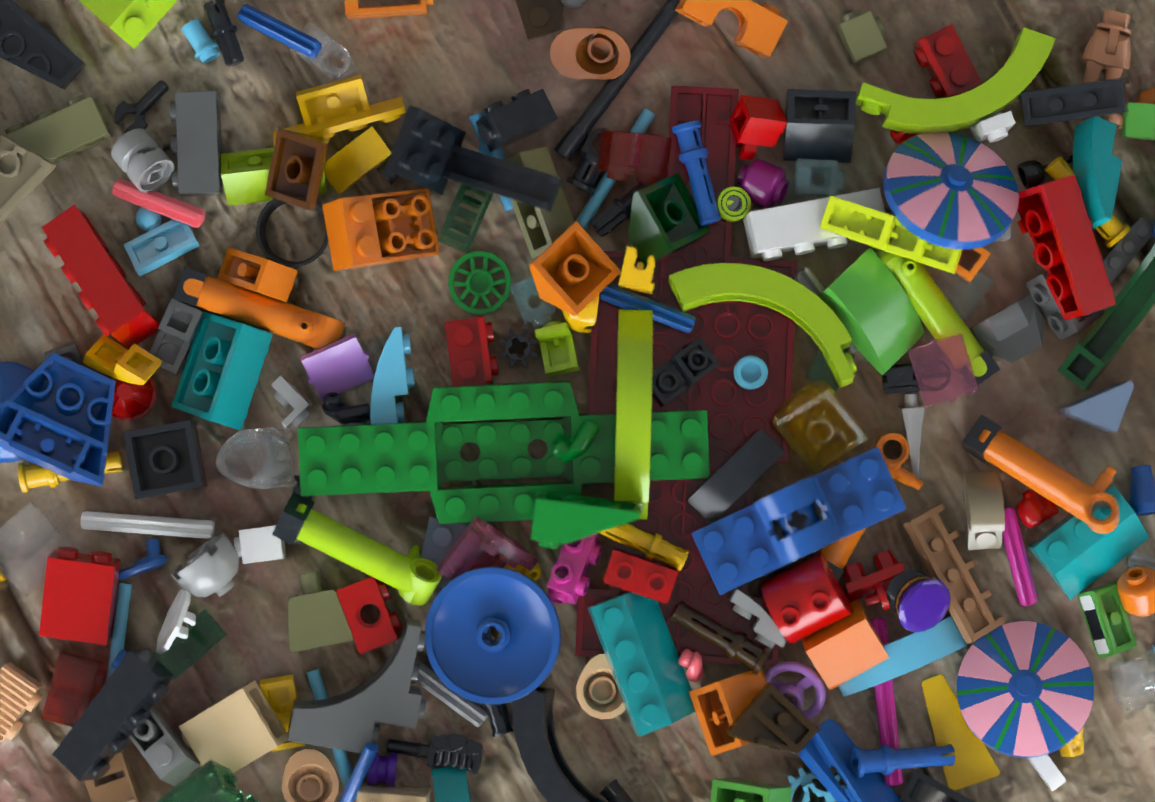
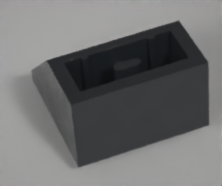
M788 89L785 94V116L787 123L784 131L783 161L851 163L855 130L856 91Z

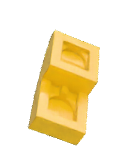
M372 126L326 161L324 168L325 176L340 195L363 179L368 172L388 159L391 151Z
M103 334L85 354L83 363L112 378L132 384L144 385L161 366L162 360L136 344H133L128 350Z
M294 675L262 679L259 684L260 689L287 733L293 701L298 700ZM287 740L271 751L302 747L305 744Z

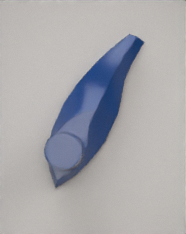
M147 540L148 557L141 558L133 565L120 570L119 580L143 574L163 566L169 558L166 555H161L160 540Z

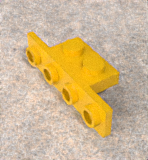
M361 74L297 91L296 98L304 123L284 129L329 139L335 135V132L342 130L358 131L367 127L368 123L375 121H394L401 114L406 113L402 96L370 105ZM278 130L273 131L274 145L276 142Z

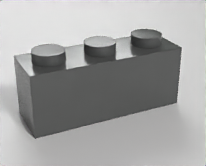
M216 91L175 92V101H170L171 122H176L177 134L171 135L172 155H177L178 168L172 172L173 188L178 189L179 194L183 197L223 195L220 95Z

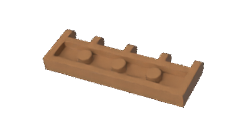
M942 502L904 523L903 526L930 577L941 580L949 589L951 598L948 610L966 644L1006 623L1004 616L993 618L984 601L992 594L989 589L980 592L968 571L976 566L973 559L964 563L952 541L960 536L958 530L956 529L948 533L939 516V513L946 509Z

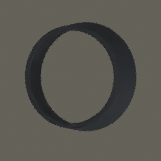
M274 198L264 206L257 220L256 236L260 248L269 259L287 267H300L313 262L323 253L328 244L327 231L321 249L313 257L305 261H286L275 255L270 249L265 235L266 223L272 212L286 203ZM317 202L315 209L319 212L325 224L323 208Z

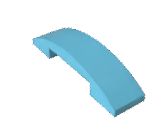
M949 615L944 617L933 628L922 632H912L883 644L890 658L839 685V689L843 697L860 692L932 663L967 646L952 616Z

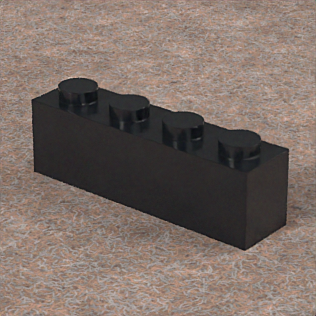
M148 649L130 650L52 755L77 780L100 779L109 770V762L115 754L120 753L130 741L128 737L133 730L147 720L149 717L148 711L152 705L166 695L169 690L168 684L174 678V675Z

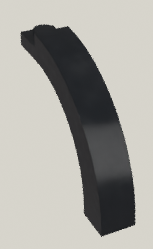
M538 686L528 695L512 701L513 728L521 759L530 778L546 801L604 802L578 780L560 750L553 721L555 689Z

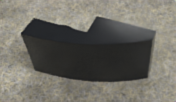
M698 338L652 372V396L660 407L666 405L720 365L701 338Z

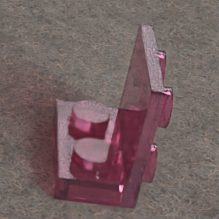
M475 516L436 570L442 576L452 581L466 572L485 567H504L506 563L513 568H516L519 564L531 571L539 560L517 540Z

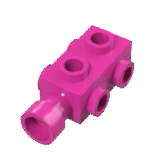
M597 533L573 541L570 545L569 543L563 545L547 584V594L552 602L560 605H565L566 602L576 605L579 595L584 596L590 583V577L587 575L591 565L596 566L602 554V546H600Z

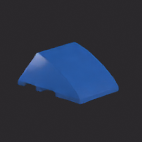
M52 353L23 382V385L0 405V446L14 455L70 480L103 487L116 381Z

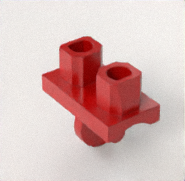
M890 550L873 557L878 571L866 576L861 562L844 567L846 594L850 602L864 597L867 606L880 603L883 611L890 609L886 588H888L895 576L906 571L903 563H897Z

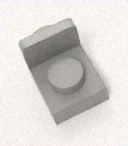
M280 375L271 384L276 390L273 396L286 409L290 406L294 408L281 424L285 428H289L292 424L298 428L311 415L308 409L313 404L285 376Z

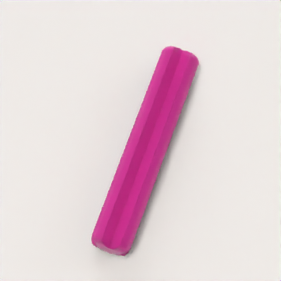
M1014 507L1004 508L1005 531H1002V537L1019 604L1021 606H1028L1037 603L1038 596L1016 510Z

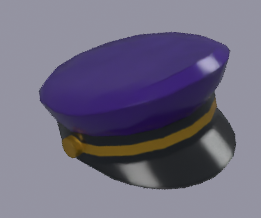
M902 572L891 580L887 588V599L891 609L899 616L901 625L909 631L922 632L935 627L944 618L949 609L951 597L947 586L941 580L935 577L931 578L921 572Z

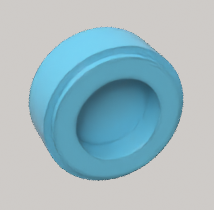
M745 356L734 367V379L744 389L752 390L759 388L767 379V366L757 356Z

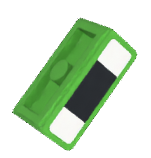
M1117 581L1081 592L1077 595L1097 657L1113 656L1137 646L1127 612L1121 603L1117 591Z

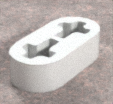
M1049 755L1028 758L1051 791H1054L1066 782Z

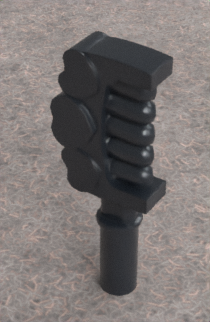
M453 733L448 738L446 735H434L431 737L430 745L389 738L387 752L415 756L416 758H427L428 767L434 768V764L436 766L442 764L443 767L450 765L452 769L458 767V769L463 770L465 768L467 771H472V774H479L484 747L481 743H476L472 739L467 740L464 735Z

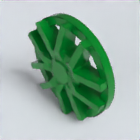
M484 251L471 252L462 256L453 265L448 279L449 292L454 302L461 309L472 314L491 313L500 308L510 294V272L505 263L496 255ZM475 257H484L483 269H475ZM488 258L498 263L499 266L487 271ZM468 259H470L471 272L459 268ZM503 270L505 279L493 281L491 275ZM459 272L467 275L466 283L454 281L455 273ZM506 283L505 292L501 296L494 286ZM454 285L467 288L460 298L456 295ZM490 292H493L499 299L493 306L486 298V295ZM469 293L475 295L470 307L462 303ZM480 297L489 308L475 309Z

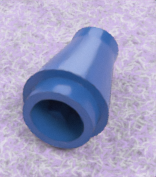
M1151 465L1132 467L1129 505L1137 516L1155 514V479L1152 474Z

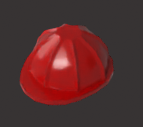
M98 371L99 374L116 381L112 416L120 420L133 421L144 417L152 410L157 397V387L152 376L144 385H137L112 378Z

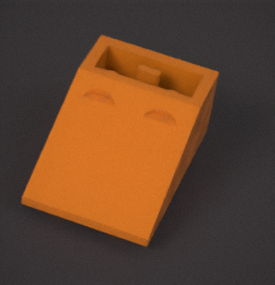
M427 189L345 197L322 205L334 271L364 268L440 254L430 194Z

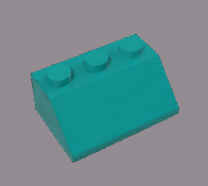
M203 311L171 407L241 430L244 420L248 415V408L255 387L258 384L259 375L265 356L269 351V344L273 334Z
M1109 485L1105 490V493L1112 495L1116 499L1119 506L1120 521L1112 532L1107 534L1093 532L1087 523L1070 513L1028 546L1029 550L1069 600L1149 539L1135 511L1114 485ZM1099 507L1093 512V516L1099 520H1104L1111 514V510L1106 507Z

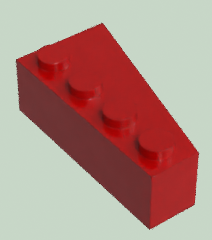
M1075 174L1019 192L1017 211L1021 220L1017 224L1022 234H1029L1035 246V251L1032 252V255L1037 265L1040 264L1045 268L1049 275L1046 283L1064 320L1081 317L1116 305L1113 288L1108 281L1102 262V254L1098 249L1092 230V222L1087 215L1082 199V191L1077 183Z
M74 204L41 227L48 237L44 240L46 247L54 257L58 255L65 263L61 266V270L72 284L74 282L78 283L82 290L78 293L79 298L88 310L94 308L99 316L95 322L106 337L112 335L130 349L133 344L138 345L159 331L160 322L143 308L147 303L129 281H125L127 274L112 255H108L107 252L110 249L83 211Z

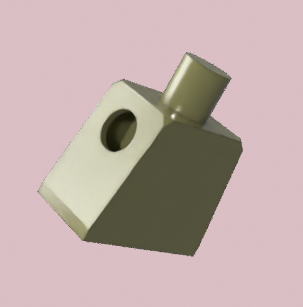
M319 571L300 574L302 594L288 598L290 653L353 641L354 638L336 593L338 589L322 590Z

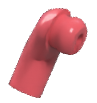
M684 649L678 664L687 668L686 676L688 680L697 682L704 674L702 655L697 651L694 653L690 649Z

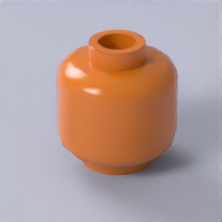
M1145 566L1132 567L1126 570L1117 580V591L1125 611L1141 617L1154 614L1155 570Z

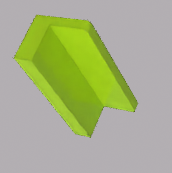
M274 147L221 154V178L228 205L264 202L274 199L265 195ZM323 173L319 195L327 193L325 173Z

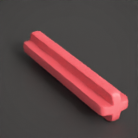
M119 178L113 184L112 195L116 198L195 228H199L204 223L206 213L204 209L157 191L140 192L133 182Z

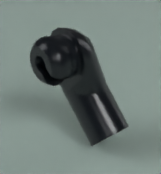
M336 392L327 393L323 397V411L340 424L370 420V406L368 403L349 407L341 402V397Z

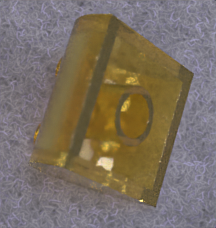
M825 380L813 382L800 389L779 408L773 419V425L812 473H815L868 440V432Z

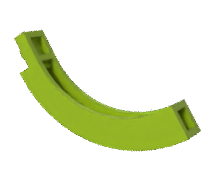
M1024 27L1016 37L1015 44L1005 65L985 83L963 94L948 98L919 99L899 95L863 82L856 95V105L861 106V110L868 114H885L882 127L898 132L911 134L942 133L972 127L980 121L1000 113L1024 92L1043 67L1056 38Z
M740 263L700 265L669 275V285L682 312H687L702 305L725 301L748 302L773 309L790 318L813 339L826 359L839 388L853 382L855 377L853 372L857 371L856 365L850 353L844 354L842 351L849 348L852 342L845 326L820 297L792 278L773 270Z
M619 309L614 501L644 504L639 519L647 520L651 445L653 310Z

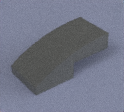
M171 298L158 327L159 332L149 353L162 360L161 368L178 375L203 312Z

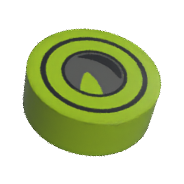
M739 187L726 188L716 199L720 217L729 222L741 220L749 213L751 208L749 195Z

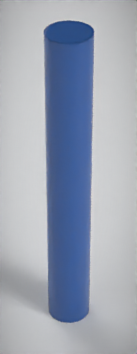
M366 743L339 802L355 801L357 793L378 752L376 744Z

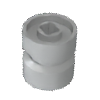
M138 128L125 133L112 148V158L127 173L128 178L140 192L154 191L165 184L172 176L174 171L173 162L161 148H158V144L145 129Z

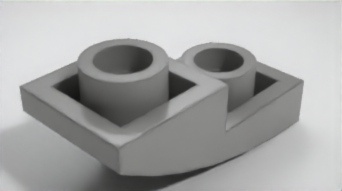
M735 588L729 598L735 604L732 610L749 620L752 615L758 617L751 628L758 633L755 639L773 649L775 643L783 647L786 641L771 617L756 602Z

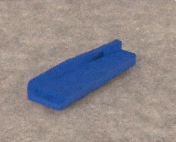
M827 719L817 726L819 730L798 754L837 802H903L893 789L885 784V780L879 772L865 773L860 778H856L853 775L850 765V754L852 748L857 746L835 720ZM833 766L847 786L845 789L841 788L829 767Z

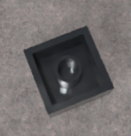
M186 420L123 432L135 499L208 487L196 420Z

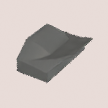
M1029 294L972 326L970 330L983 350H987L991 357L997 356L1013 363L1043 346L1042 330L1046 323Z

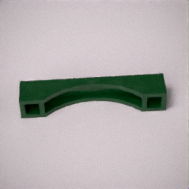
M1155 244L1114 299L1116 305L1110 306L1105 310L1057 370L1084 391L1090 390L1155 305Z

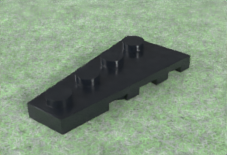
M0 0V58L65 90L86 64L12 0Z

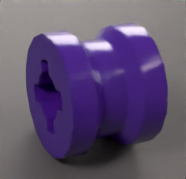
M377 752L368 771L367 785H376L378 782H382L387 786L395 787L398 753L380 756Z

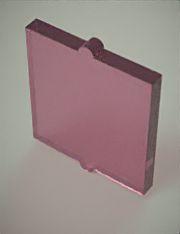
M962 334L939 341L938 339H932L929 344L908 350L925 407L947 400L955 402L956 397L979 391Z

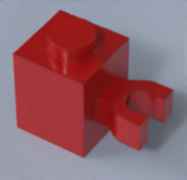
M741 95L729 119L736 136V146L742 147L738 154L740 159L753 160L757 145L774 147L780 135L784 133L787 120L778 99Z

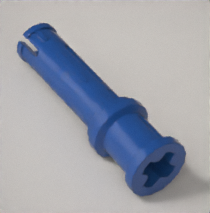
M701 120L674 126L671 129L672 133L677 135L681 151L679 160L682 161V164L686 165L698 211L700 226L721 221L707 169L706 158H708L709 152L708 148L703 146L699 130L702 126Z
M951 744L892 749L888 745H880L878 749L869 750L853 747L850 754V765L852 773L856 778L863 777L865 773L881 772L885 776L893 773L895 769L953 766L955 756L942 757L941 755L954 753L955 751Z

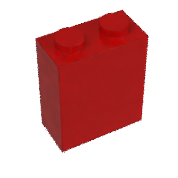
M67 546L58 547V550H53L47 557L39 636L107 645L112 638L121 559L112 558L111 553L104 551H94L91 555L78 553L77 548Z

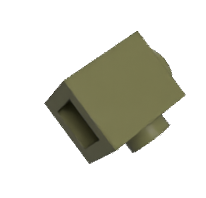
M859 9L842 17L843 23L839 24L837 31L852 65L863 62L886 50L887 46L882 37L886 35L884 25L879 17H873L871 10L862 14Z

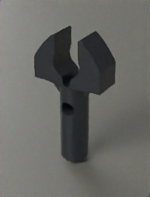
M162 80L158 81L136 104H127L123 100L116 107L115 124L118 125L126 115L135 114L134 123L124 133L138 128L146 129L149 126L145 122L146 112L169 90L168 85Z

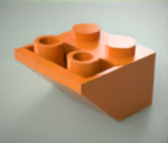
M762 668L758 675L753 674L752 670L689 691L711 756L751 743L730 737L725 731L767 683Z

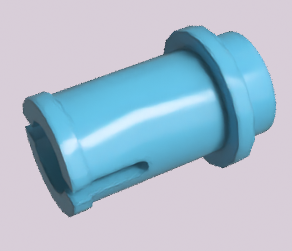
M194 19L181 28L182 33L185 34L196 52L194 56L196 60H201L203 64H207L220 55L218 43L212 42L200 19Z

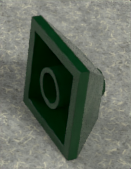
M679 173L633 194L628 238L633 247L637 248V255L644 264V267L648 266L647 260L650 255L654 257L656 262L707 235L711 231L708 225L700 226L695 201Z

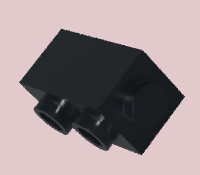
M526 89L512 96V102L503 105L502 101H498L483 109L485 115L475 123L478 127L479 137L487 145L490 153L544 130L558 119L543 89L534 93Z

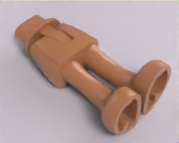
M1113 10L1104 11L1102 23L1096 24V30L1091 36L1082 57V61L1086 64L1082 83L1098 81L1101 70H1105L1104 80L1121 78L1122 72L1129 70L1131 60V30L1128 29L1130 15ZM1122 113L1098 116L1116 124V129H1122ZM1088 118L1075 119L1073 121L1081 123Z

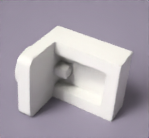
M1011 111L1003 114L1000 112L989 119L980 121L977 125L970 127L974 139L978 142L989 140V143H993L1006 138L1008 131L1016 122Z

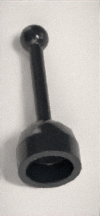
M1073 155L1063 159L1067 163L1073 162ZM1028 160L1018 164L1017 170L1023 186L1026 189H1030L1042 183L1046 174L1044 169L1049 164L1042 165L1036 160Z

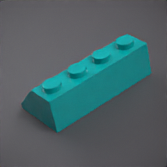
M627 591L587 607L636 735L643 736L696 712L689 691L692 689L683 667L678 664L679 656L658 601Z

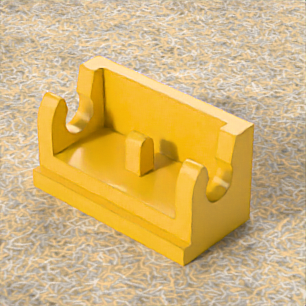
M627 246L618 287L651 295L654 284L651 283L655 267L654 257L652 255L649 256L646 269L643 270L644 264L642 262H639L636 268L634 264L637 259V248Z

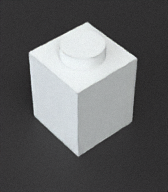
M276 525L239 530V537L234 538V546L238 557H242L243 564L287 558L285 541L272 535Z

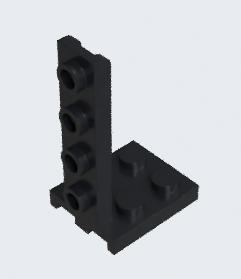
M409 105L386 165V170L440 195H443L448 180H452L551 212L563 181L562 179L463 148L461 145L466 132L420 108Z

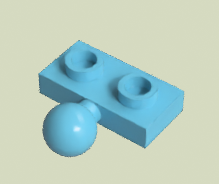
M143 207L138 209L135 219L137 225L142 230L148 232L123 244L135 271L140 277L200 246L190 225L174 219L161 225L162 215Z

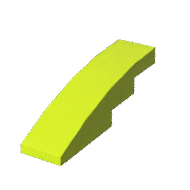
M833 196L829 198L819 227L825 231L955 274L963 251L929 243L910 232L895 216Z

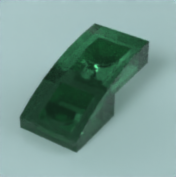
M206 609L196 616L194 626L189 623L184 626L189 629L187 639L176 636L167 651L162 654L153 653L174 675V681L227 635Z

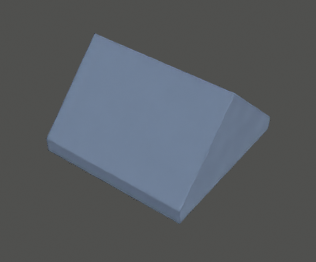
M1132 380L1118 382L1063 406L1058 411L1061 416L1102 432H1117L1134 389V384Z

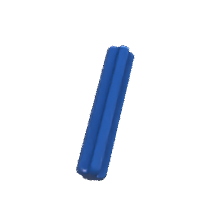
M249 4L243 5L241 11L238 12L237 17L242 23L310 58H316L319 51L322 50V44L316 38Z
M610 283L599 294L600 300L626 310H653L654 321L685 333L692 331L696 318L690 314Z

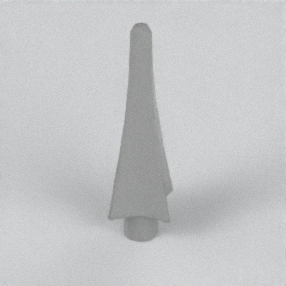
M905 393V407H899L905 438L910 446L909 461L911 473L920 479V446L925 407L918 405V393Z

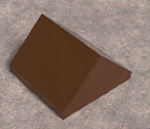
M278 129L265 195L306 210L314 211L318 202L330 139Z

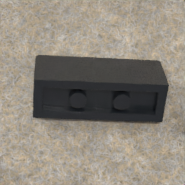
M1129 76L1022 92L1021 98L1025 126L1129 112L1125 84L1129 83Z

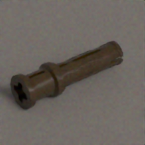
M683 601L680 602L671 618L672 621H676L698 636L726 651L725 655L728 656L729 660L736 659L753 669L752 673L758 675L772 651L769 647L764 649L747 639V634L744 632L736 634L711 618L689 607ZM692 620L697 621L698 623H700V624H702L703 626L709 628L710 630L714 631V632L717 633L718 635L712 633L711 631H709V630H707L706 628L700 626L699 624L695 623V622L692 621Z

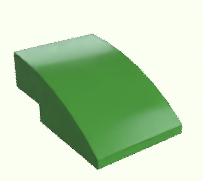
M871 248L867 249L818 296L843 323L852 339L851 343L881 375L885 374L925 334L921 320L906 292Z

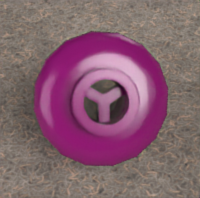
M761 159L755 160L750 166L744 165L737 178V184L741 185V188L747 192L751 202L763 208H771L775 204L780 205L790 185V181L786 179V172L783 168Z

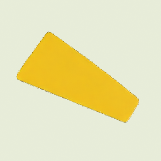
M939 674L922 682V689L936 745L951 744L955 751L954 753L941 755L942 757L955 756L953 766H943L948 787L958 790L998 776L1000 770L984 743L972 733L964 721L958 700L944 676Z

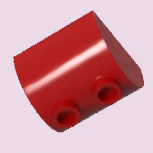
M822 552L761 583V590L767 608L784 638L791 644L854 613L850 602Z

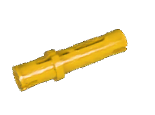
M628 523L599 532L618 543L645 554L646 559L652 560L654 558L679 571L682 569L689 553L688 550L663 540L662 536L657 533L652 535Z

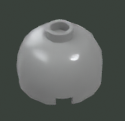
M222 532L219 537L217 535L212 537L188 556V565L186 567L179 564L171 572V577L183 590H188L191 595L207 597L216 593L220 597L235 585L231 579L238 572V553L233 543Z

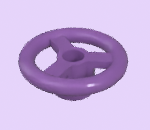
M784 661L774 664L764 673L767 683H771L809 720L815 717L823 708L826 699L825 686L821 677L811 667L796 661ZM786 671H794L804 675L797 682L784 683L773 679L777 674ZM813 684L816 691L815 701L810 708L803 711L804 690ZM787 693H791L795 695V697H791Z

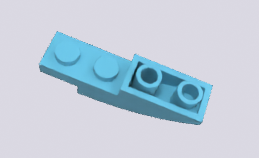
M394 327L378 361L371 393V424L405 422L403 402L397 403L396 396L410 395L409 388L415 387L413 367L407 368L405 354L412 353L410 334H403L402 327Z

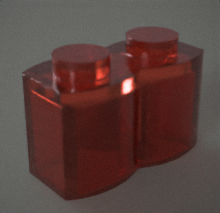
M602 129L597 170L606 171L607 178L627 180L628 174L637 175L636 181L656 183L657 177L667 178L672 137Z
M65 651L61 652L54 669L42 719L73 727L93 701L95 690L100 691L103 687L106 677V671L101 670L103 662Z

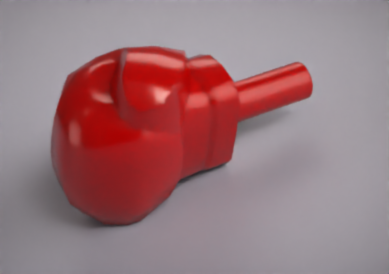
M1032 489L1023 492V499L1016 505L1021 522L1028 528H1035L1058 514V505Z

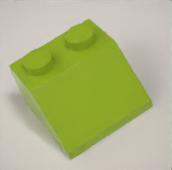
M178 0L79 1L121 39L135 49Z

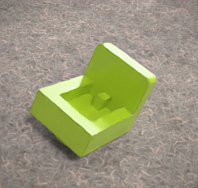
M552 321L544 324L543 328L535 330L536 338L540 343L545 374L548 378L580 370L574 334L568 323Z

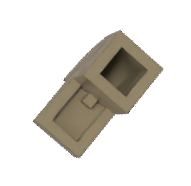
M998 470L964 472L963 501L967 514V549L1001 548L1002 531H1005V512Z

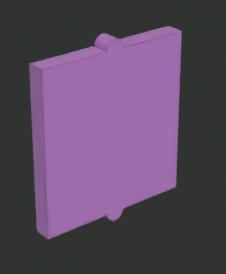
M355 333L300 357L308 373V383L314 385L321 401H323V397L327 393L336 392L340 394L374 379V372L368 362V352L362 350Z

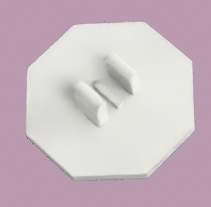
M181 589L167 612L157 641L156 652L159 654L164 653L170 648L176 636L183 639L188 638L189 629L181 626L183 621L192 626L195 625L196 615L187 611L191 599V593L188 590Z

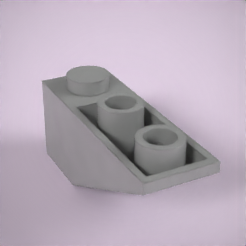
M152 706L148 711L149 717L141 726L135 728L129 738L160 780L177 786L197 769L200 763L180 736Z

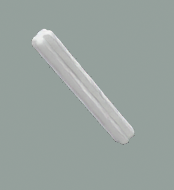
M84 511L80 521L81 528L85 530L211 539L215 532V523L210 520Z

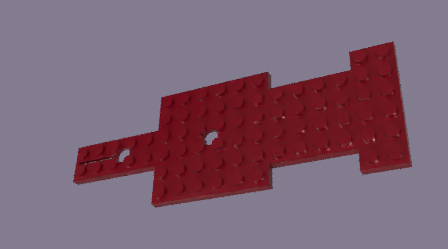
M671 86L667 178L679 173L686 187L690 181L686 165L682 164V161L679 160L681 151L677 135L672 133L671 128L683 123L701 120L702 107L701 138L704 148H708L709 152L706 163L713 185L715 200L723 190L734 187L736 136L729 119L738 103L739 89ZM721 218V221L708 224L710 233L655 262L651 281L654 284L651 295L632 290L628 291L682 311L669 285V275L706 264L740 263L773 270L794 280V276L798 272V261H763V259L731 257L732 222ZM604 251L622 271L626 252ZM637 255L636 262H635V264H634L636 268H637V264H638L639 262H641V260H640V258H639L638 255ZM621 273L610 284L619 286ZM600 299L596 323L592 326L587 413L592 414L616 413L618 316L619 309L623 308ZM741 301L716 302L685 312L696 318L690 333L682 332L653 320L652 372L678 354L683 346L693 343L698 338L702 339L720 364L663 407H660L652 396L651 412L707 410L710 477L760 428L785 452L775 463H788L795 322L768 307ZM749 355L761 358L768 369L765 383L759 388L752 390L739 386L733 374L736 363L741 358ZM709 478L649 481L647 520L637 519L628 522V524L652 535L657 533L662 536L663 540L689 551L682 569L678 570L668 603L658 601L679 658L684 649H690L694 653L696 651L702 655V662L743 664L736 659L729 660L728 656L725 655L726 651L698 636L676 621L671 620L678 605L683 601L689 607L711 618L736 634L744 632L747 634V639L764 649L768 647L755 639L758 633L751 629L758 617L752 615L749 620L732 610L735 604L729 598L735 589L719 595L692 537V532L709 525V523L687 500ZM753 485L714 522L752 505ZM615 541L614 548L645 558V554ZM654 558L652 559V561L669 566L668 564L658 561ZM748 583L736 588L748 596ZM612 586V589L588 588L584 596L579 595L575 656L594 657L598 654H605L587 607L625 593L627 590ZM748 596L773 620L764 597ZM692 620V621H694L695 623L699 624L700 626H702V627L706 628L707 630L711 631L712 633L718 635L717 633H715L714 631L710 630L709 628L703 626L702 624L698 623L697 621ZM776 643L764 666H773L778 663L779 645Z

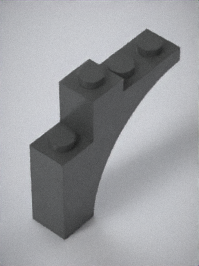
M406 618L403 632L392 654L384 665L364 683L350 691L327 699L314 701L294 700L287 732L288 741L362 753L366 743L371 742L377 745L380 725L375 724V722L416 728L417 718L423 719L426 709V699L422 698L420 688L410 686V683H417L420 664L415 663L417 651H423L426 638L425 631L421 630L420 620Z

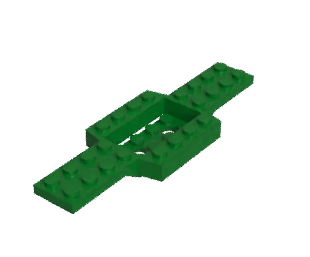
M569 380L433 386L426 420L402 423L298 427L301 496L429 491L439 524L533 520L535 500L542 490L580 495L582 484L614 482L616 413H579ZM707 410L651 412L649 481L710 478ZM563 417L562 419L500 421L455 424L442 423L454 421ZM585 421H590L600 428L590 448L583 455L570 462L560 461L561 458L553 455L552 450L558 440L564 439L570 444L576 438ZM541 439L547 444L548 450L544 457L533 458L529 455L528 445L532 440ZM467 442L477 444L480 448L479 457L474 461L464 460L460 455V449L463 444ZM542 477H565L569 480L565 482L442 487L445 482Z

